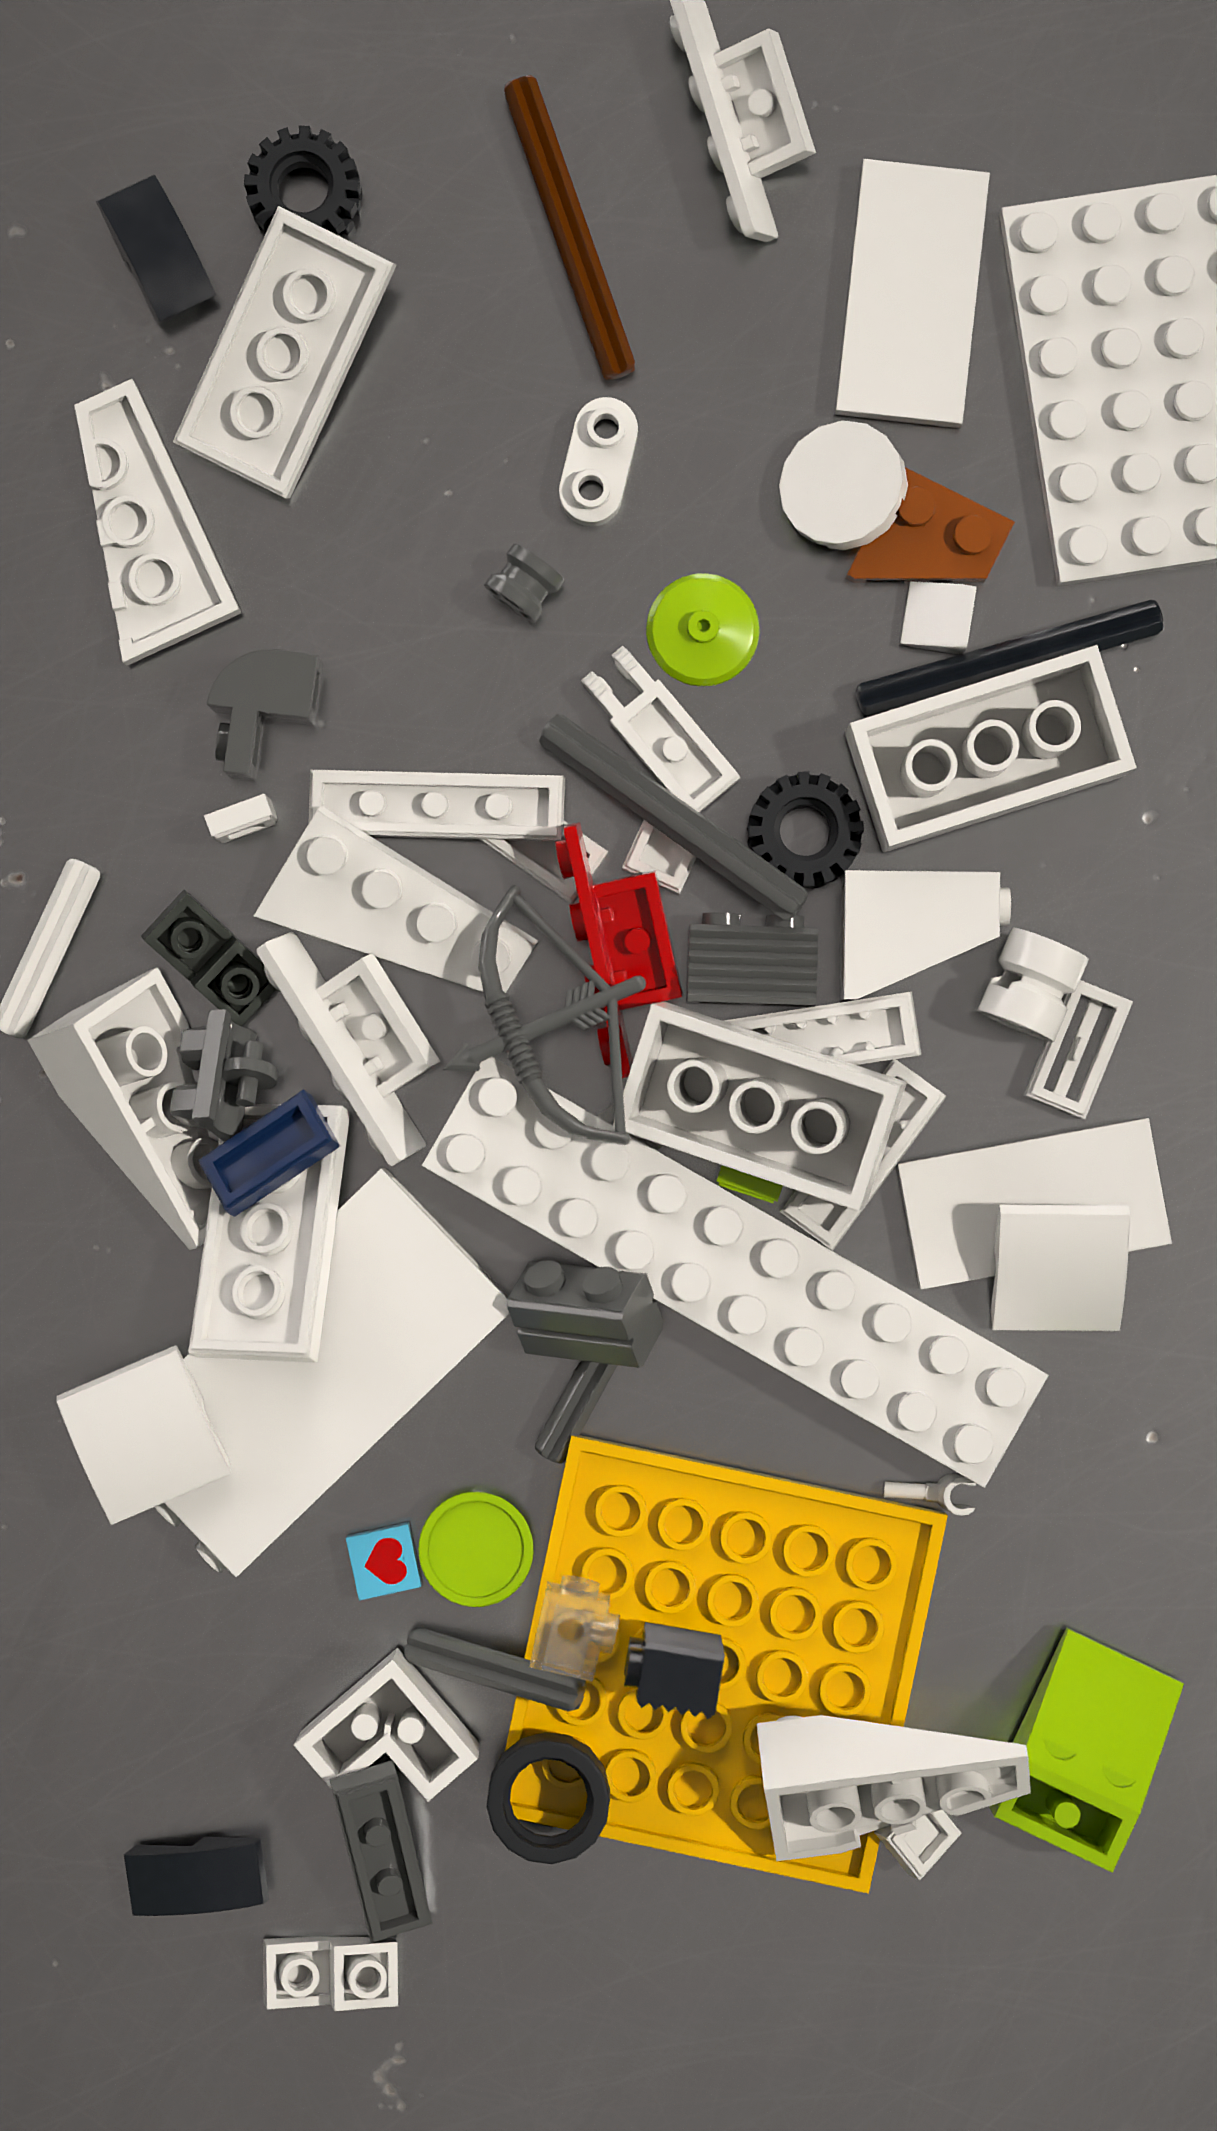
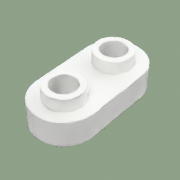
M602 397L590 401L580 410L575 421L560 481L559 494L561 506L566 515L572 521L583 526L593 527L607 523L617 514L623 500L637 443L638 424L633 411L618 399ZM602 419H610L617 424L618 432L612 438L603 439L594 431L596 423ZM594 480L601 484L603 493L598 499L586 500L580 495L579 488L585 481Z

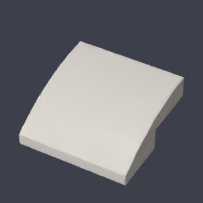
M999 1204L994 1244L996 1271L990 1311L992 1330L1120 1331L1128 1265L1129 1205Z
M177 1345L57 1396V1404L72 1442L111 1525L231 1474L230 1461L204 1411L203 1397Z

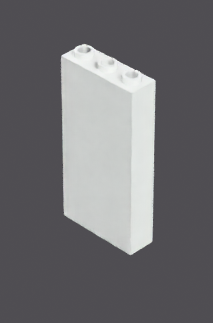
M381 1168L337 1210L317 1363L196 1357L191 1353L184 1358L203 1397L204 1411L230 1461L231 1474L157 1505L155 1508L169 1523L177 1527L183 1522L200 1539L195 1548L212 1568L219 1573L228 1568L237 1577L509 1315L507 1309L509 1295L387 1168Z

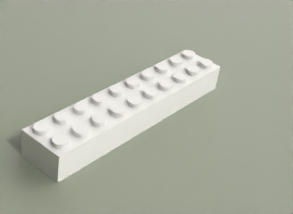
M494 1057L480 1063V1070L474 1073L423 1162V1167L598 1267H612L618 1272L647 1273L654 1293L653 1298L985 1488L1049 1376L1048 1374L634 1137L630 1136L631 1141L628 1145H620L591 1140L567 1133L541 1113L523 1085L519 1084L517 1080L519 1076L515 1075V1069ZM549 1089L558 1104L585 1125L602 1130L615 1131V1128H612L613 1125Z

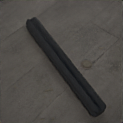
M1147 600L860 683L856 688L857 701L864 717H870L1095 645L1098 646L1099 651L1158 635L1164 629L1163 615L1156 600Z

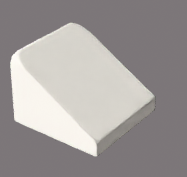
M910 581L900 645L958 655L963 654L967 649L976 586Z

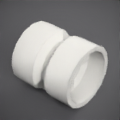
M1013 927L998 959V962L1004 969L1003 975L990 978L977 1011L1010 1028L1045 1041L1054 1042L1068 1010L1062 1001V997L1064 994L1076 991L1089 959L1061 943Z

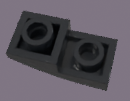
M151 175L96 201L123 261H127L131 267L155 321L161 322L216 296L206 271L177 213L155 175Z
M203 1837L193 1846L135 1845L124 1854L133 1916H170L220 1912L262 1905L269 1900L261 1838Z

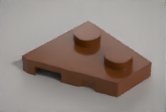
M905 467L908 488L905 500L902 498L901 505L896 512L897 518L889 530L869 544L860 547L845 579L853 583H865L866 580H904V583H910V581L931 582L932 580H951L954 583H984L1015 521Z

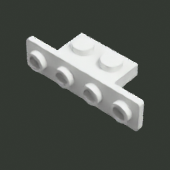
M670 0L674 13L669 20L671 32L677 45L687 54L693 73L688 79L689 89L698 108L705 112L712 134L707 139L708 150L716 167L724 173L731 194L726 199L730 219L736 229L743 233L745 237L769 242L778 238V232L761 178L816 154L779 33L768 28L721 51L705 1Z
M294 932L284 934L259 946L256 951L264 964L267 979L274 988L283 994L298 1018V1026L302 1035L310 1044L316 1047L331 1071L332 1081L336 1090L341 1096L349 1100L364 1124L365 1133L371 1146L383 1155L390 1166H394L426 1147L423 1137L396 1096L395 1091L439 1063L440 1060L375 955L372 953L359 959L325 982Z

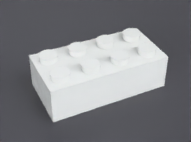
M1097 645L851 722L844 732L883 853L1124 777L1137 768Z
M664 1001L651 1004L623 1092L625 1129L627 1133L860 1211L868 1203L907 1082Z

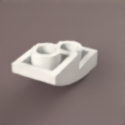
M345 1936L263 1939L264 2005L267 2010L331 2005L334 2011L398 2006L396 1939L385 1938L371 1943L369 1937Z

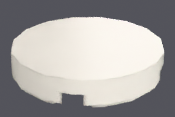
M839 421L820 426L798 441L784 462L779 483L782 508L796 530L812 542L814 541L817 544L826 545L828 548L847 550L867 545L889 530L897 518L896 512L901 505L902 498L905 500L908 488L904 461L887 436L866 423Z

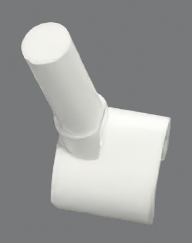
M955 1473L945 1475L938 1483L885 1482L884 1497L938 1502L939 1506L943 1509L963 1516L972 1513L975 1507L965 1504L952 1505L950 1493L958 1484L976 1486V1483L967 1477Z

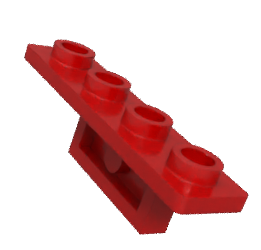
M580 822L568 824L563 828L565 840L555 842L563 879L574 877L579 897L578 903L569 904L577 942L588 940L594 964L590 966L610 987L634 976H642L646 980V987L642 991L617 1001L623 1079L628 1078L633 1059L622 1010L680 998L683 996L656 870L594 884ZM584 975L585 983L590 982V980ZM596 987L594 994L600 992ZM606 1006V1007H604L603 1009H604V1012L607 1013V1006ZM606 1021L607 1027L597 1029L604 1065L609 1066L611 1065L608 1021Z

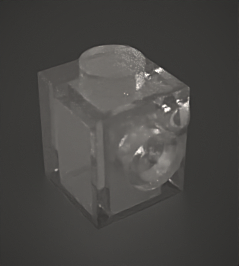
M562 1575L560 1584L547 1581L530 1657V1668L593 1681L599 1652L612 1654L620 1615L608 1613L610 1595L598 1593L600 1583L571 1575Z

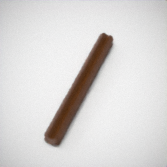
M532 75L519 77L505 85L506 101L602 375L606 380L624 377L635 370V360L538 82Z

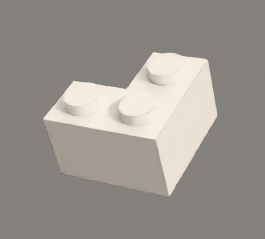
M396 1648L302 1729L294 1743L296 1749L330 1788L329 1779L368 1768L386 1752L427 1801H430L478 1759L481 1745L418 1670L405 1659L404 1654L399 1648Z

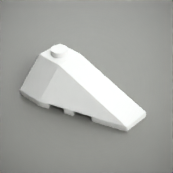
M157 967L70 1011L27 1041L58 1096L187 1248L193 1250L204 1244L212 1186L198 1160L217 1148L218 1142L209 1138L206 1128L185 1126L170 1113L173 1090L180 1085H195L197 1082L194 1080L192 1069L182 1062L179 1052L182 1032L190 1029L189 1024Z

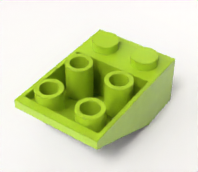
M1066 1627L1013 1740V1743L1026 1745L1031 1793L989 1806L994 1817L1113 1873L1141 1813L1184 1683Z

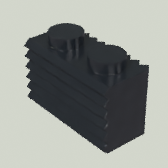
M645 1622L642 1638L631 1636L629 1638L624 1667V1686L636 1688V1701L641 1708L650 1703L654 1710L663 1705L668 1713L674 1708L681 1715L690 1710L694 1717L703 1712L708 1720L716 1713L725 1651L721 1635Z

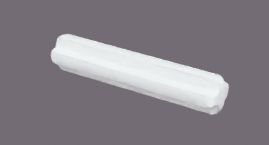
M69 859L66 862L0 1004V1031L15 1038H24L28 1034L100 879V872L95 867L77 859Z

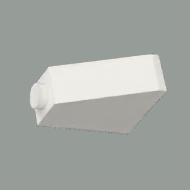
M845 870L841 875L840 1002L860 999L999 937L1000 926H1009L1011 918V892L1009 887H1000V872Z

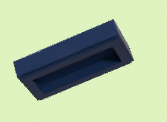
M303 1089L200 1158L198 1162L225 1211L235 1217L341 1146L314 1098Z

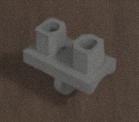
M209 1010L206 1026L187 1029L182 1032L179 1051L182 1062L192 1070H199L197 1084L180 1085L173 1090L170 1106L171 1115L182 1124L189 1127L206 1128L222 1141H227L242 1131L245 1107L255 1106L257 1090H267L276 1086L279 1071L276 1066L262 1060L264 1045L256 1041L257 1034L251 1029L234 1023L228 1010Z

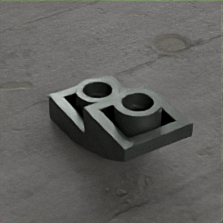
M185 890L173 900L141 935L142 939L189 980L193 987L219 1010H228L231 1013L232 1021L239 1026H243L276 990L266 977L263 962Z

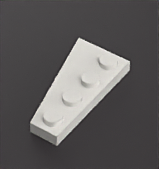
M134 380L125 381L75 404L86 470L96 509L100 544L103 547L108 573L112 608L115 611L120 637L119 645L123 663L128 666L241 614L239 606Z
M323 806L319 807L264 897L254 917L367 954L373 953L376 957L483 992L478 970L481 936L493 912ZM503 920L498 934L496 963L502 990L506 993L538 940Z

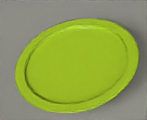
M707 573L684 576L666 586L654 600L646 624L648 646L657 664L672 678L692 686H713L724 683L738 675L751 661L758 645L760 633L758 615L749 596L729 579Z
M485 1492L462 1493L441 1503L426 1520L419 1539L420 1565L429 1584L447 1600L467 1607L490 1606L511 1596L526 1579L533 1560L531 1531L522 1514L505 1499Z

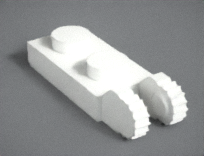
M622 646L611 656L615 660V666L626 679H629L641 692L636 699L624 708L612 694L610 686L602 677L597 676L594 672H590L581 681L601 708L612 718L610 719V724L660 784L700 813L739 781L740 776L659 679L654 682L631 653Z

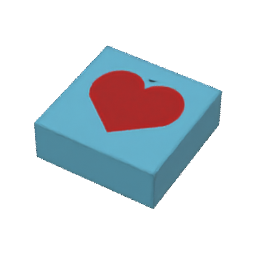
M409 1522L346 1536L359 1601L422 1587L423 1583Z

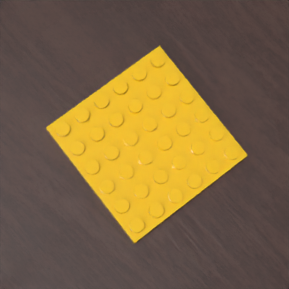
M571 1435L524 1659L580 1675L586 1680V1690L581 1706L573 1711L561 1710L516 1696L505 1751L521 1738L542 1732L570 1735L589 1746L604 1765L610 1787L607 1823L599 1837L869 1894L880 1839L874 1831L860 1835L861 1847L847 1852L776 1861L764 1792L757 1723L776 1721L785 1716L810 1717L824 1715L904 1727L948 1515L945 1512L587 1436ZM645 1622L721 1635L725 1651L716 1713L708 1720L703 1712L694 1717L690 1710L681 1715L674 1708L668 1713L663 1705L656 1710L653 1709L650 1703L641 1708L636 1701V1688L624 1686V1667L630 1636L642 1638ZM545 1759L531 1763L519 1772L511 1788L510 1802L513 1813L519 1820L569 1830L579 1822L586 1809L587 1792L584 1781L574 1768L561 1761Z

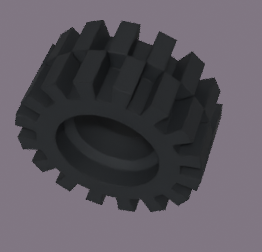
M299 125V134L290 135L288 127L277 131L279 139L273 143L268 137L260 142L259 146L262 152L259 156L251 154L247 163L250 173L249 175L244 174V187L247 192L246 199L259 229H263L265 233L267 232L279 206L336 235H339L342 231L348 235L354 227L353 217L354 215H360L362 207L360 194H362L361 181L355 161L349 156L348 148L341 141L336 144L332 139L331 133L321 129L319 135L312 134L310 126ZM307 167L315 169L328 182V193L324 202L318 208L309 212H296L289 209L283 204L279 195L282 180L289 172L297 168Z
M810 771L798 772L797 775H785L778 778L775 783L767 786L760 794L748 819L747 843L750 850L803 888H811L812 890L835 881L853 864L862 845L861 838L864 833V821L860 819L859 811L861 809L857 800H852L848 794L849 790L842 783L838 785L830 780V776L822 773L818 776L809 774ZM798 807H811L824 815L829 824L830 835L826 846L821 851L813 855L802 856L793 853L784 845L780 835V825L782 819L789 811Z

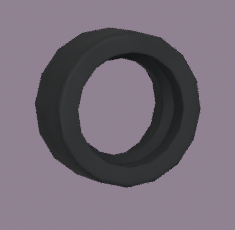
M542 1732L521 1738L503 1752L491 1773L486 1807L493 1831L508 1850L529 1862L556 1864L577 1858L595 1844L607 1823L610 1787L604 1765L589 1746L570 1735ZM545 1759L561 1761L574 1768L584 1781L587 1792L586 1809L579 1822L567 1832L553 1836L536 1834L523 1827L514 1815L510 1802L511 1788L519 1772L531 1763Z

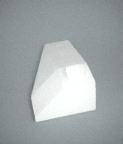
M824 1715L810 1717L785 1716L776 1721L757 1723L764 1792L776 1861L840 1854L861 1847L860 1835L891 1826L894 1833L900 1835L916 1830V1820L929 1813L943 1810L947 1814L960 1816L1031 1793L1028 1753L1026 1745Z

